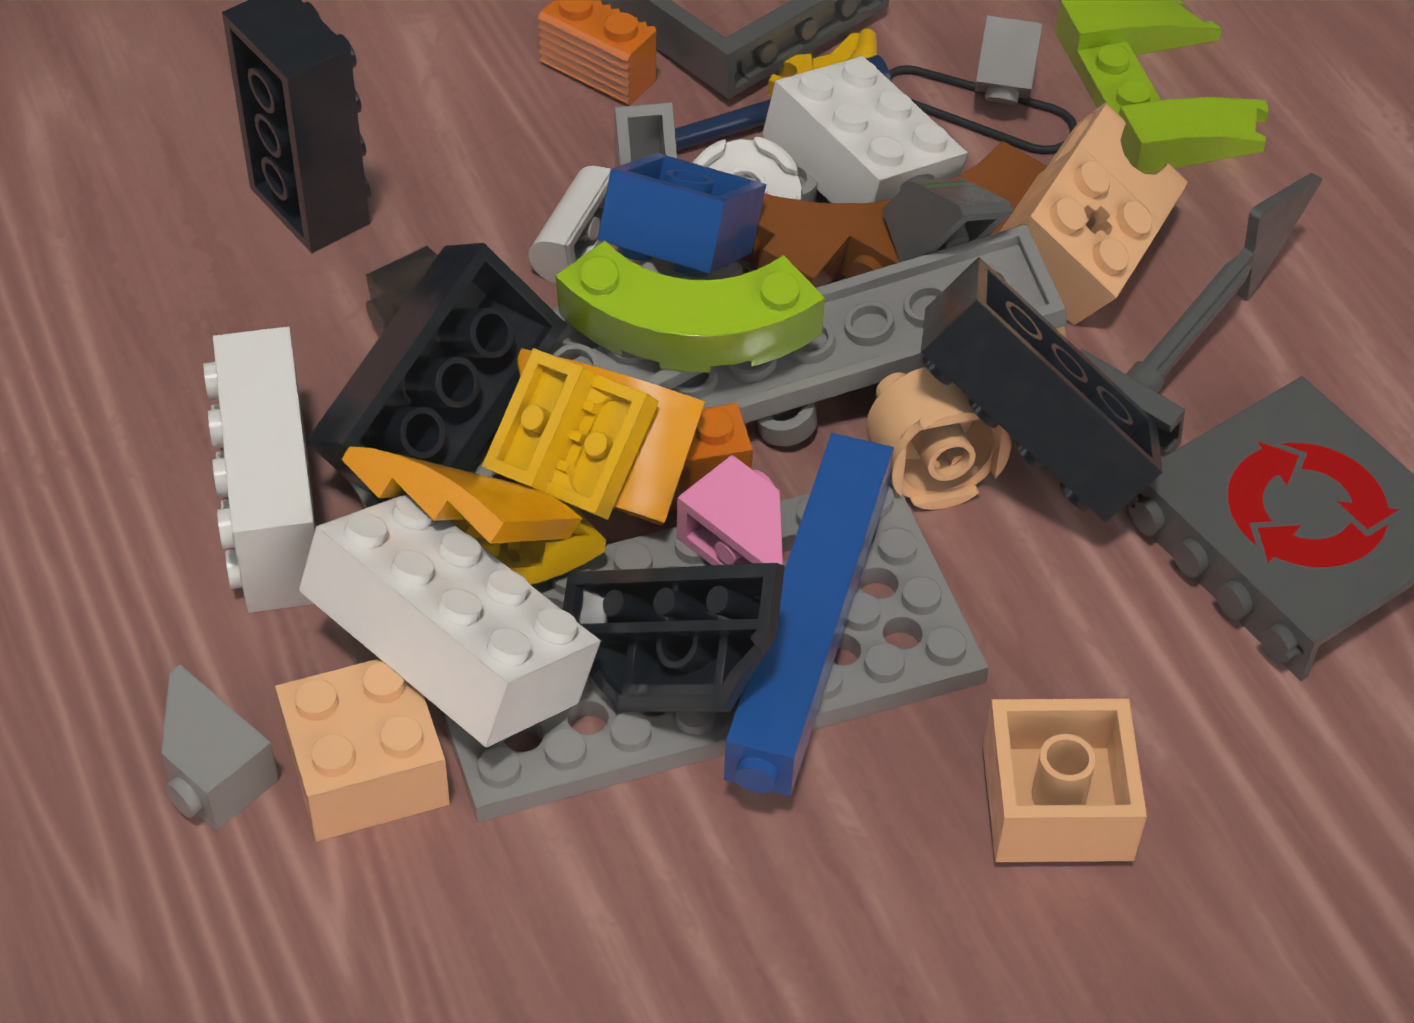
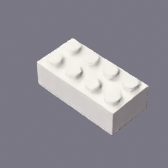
M287 326L214 335L215 362L203 363L208 400H219V404L211 405L212 410H208V420L213 449L224 447V451L216 452V459H212L217 497H229L228 500H221V509L217 510L222 549L235 548L225 551L230 589L243 588L248 613L314 604L299 591L316 529V518L290 328Z
M404 494L316 526L299 591L487 748L579 703L601 640L580 625L570 613L556 606L532 587L522 575L508 568L484 549L474 537L464 533L449 520L434 521L408 494Z

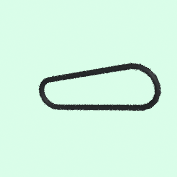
M904 65L889 70L891 79L899 74L909 73L975 91V82L917 66ZM1018 98V103L1061 116L1068 123L1070 133L1077 125L1075 118L1067 110L1055 104L1033 98ZM911 99L912 102L927 114L1030 152L1040 154L1057 153L1064 143L1063 141L1056 145L1047 146L1033 144Z

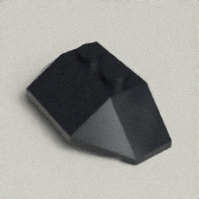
M779 563L568 572L562 610L570 613L580 625L601 640L589 676L616 709L625 712H730L776 637L785 566Z

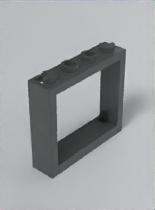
M602 0V5L610 4L611 9L619 8L620 12L637 17L638 22L646 21L647 26H655L657 49L730 99L783 68L786 60L795 55L811 52L888 7L889 0H791L726 38L672 0Z

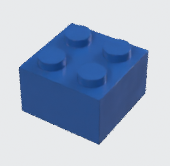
M655 153L611 169L597 240L602 242L605 240L607 243L617 246V252L626 258L639 261H649L653 257L672 262V269L679 274L704 278L708 276V273L710 274L722 267H728L729 264L752 253L767 184Z

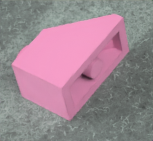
M731 455L678 497L677 538L711 565L779 563L783 565L780 490L774 486L770 478L763 472L755 469L752 470L735 456Z

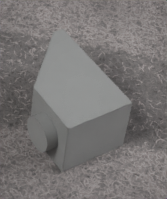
M987 15L975 91L986 93V101L1004 105H1017L1018 98H1030L1042 23Z
M178 665L169 673L161 750L168 783L164 786V789L170 801L183 815L191 818L197 814L215 831H218L279 781L272 743L182 665Z

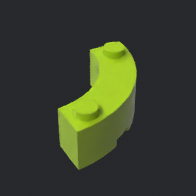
M604 240L555 275L559 313L574 328L593 342L615 354L622 356L623 351L638 357L657 361L661 369L710 373L711 366L733 365L750 361L751 367L757 366L798 350L822 335L825 297L784 255L770 264L739 276L714 280H689L659 274L643 268L617 252Z

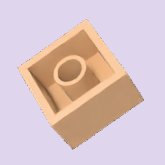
M380 658L275 686L284 735L316 842L450 805L446 761L425 697Z
M991 699L983 741V753L995 862L1134 861L1147 814L1129 699Z

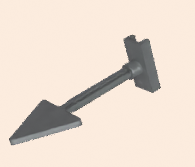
M1314 173L1306 175L1251 209L1243 250L1237 257L1224 265L1143 362H1136L1124 374L1083 349L1080 350L1157 423L1160 454L1162 457L1173 452L1181 443L1185 414L1184 408L1158 394L1164 386L1165 376L1237 291L1238 295L1246 300L1252 297L1321 184L1322 178Z

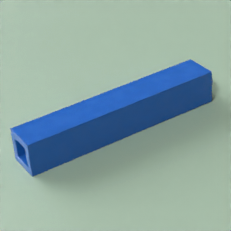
M830 434L785 566L776 637L742 692L725 742L724 780L738 783L741 787L751 792H773L791 797L889 489L894 447L840 434Z

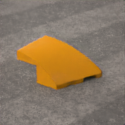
M349 446L342 458L344 463L378 498H396L408 494L434 521L449 520L464 533L474 538H485L490 544L569 539L582 520L577 513L563 502L529 486L373 448Z

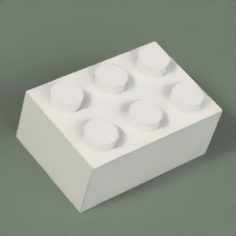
M864 56L776 80L762 133L765 139L782 147L818 182L817 190L831 203H869L893 199L901 191L900 187L905 181L918 175L931 174L935 179L957 177L962 173L968 154L942 127L937 125Z

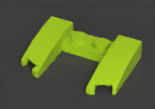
M1060 0L1055 34L1095 106L1098 108L1106 102L1126 122L1120 141L1125 157L1134 168L1144 174L1160 172L1167 162L1176 169L1264 152L1266 137L1256 132V122L1266 123L1269 107L1266 100L1224 97L1161 100L1136 57L1137 55L1219 41L1222 32L1219 25L1213 21L1204 22L1186 10L1185 3L1180 0Z

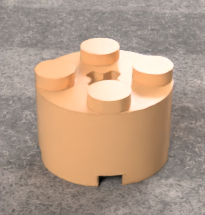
M922 367L907 374L900 372L890 374L878 384L876 389L878 398L869 411L866 422V434L870 442L894 447L890 482L900 497L903 494V496L910 498L914 506L922 509L934 510L953 507L979 494L980 492L976 485L990 472L996 479L1003 471L1011 451L1009 433L1000 425L995 428L986 425L971 409L968 402L970 397L953 382L948 386L944 385L926 367Z

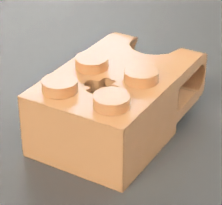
M1106 102L1074 127L1047 168L1038 174L999 231L1002 232L1021 225H1027L1066 308V318L1073 326L1117 298L1188 183L1168 162L1156 175L1144 174L1134 168L1125 157L1120 141L1126 122Z

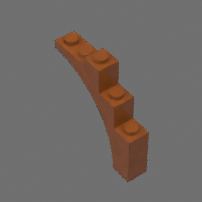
M1001 141L977 165L957 177H961L1010 201L1014 211L1038 174L1044 171L1047 166L1008 143ZM765 193L752 253L741 258V260H745L759 269L784 255L815 288L830 284L839 273L846 278H850L900 263L882 211L892 199L869 203H816ZM1008 218L1005 221H1003L990 235L998 233L1004 226Z

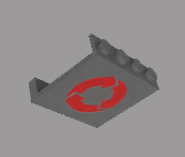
M1303 376L1161 458L1163 473L1134 497L1128 505L1127 514L1132 518L1135 526L1143 534L1151 536L1167 551L1185 575L1198 581L1218 601L1221 609L1227 616L1233 620H1238L1262 643L1265 651L1274 661L1283 664L1300 681L1309 676L1320 645L1414 586V474Z

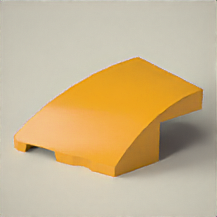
M521 348L519 351L517 367L520 377L532 352L531 350ZM561 358L583 366L599 376L645 392L659 400L613 509L658 525L664 524L705 401L620 373Z

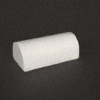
M600 166L582 168L529 249L528 257L532 267L545 280L556 283V274L602 243V241L597 239L609 182L610 168Z

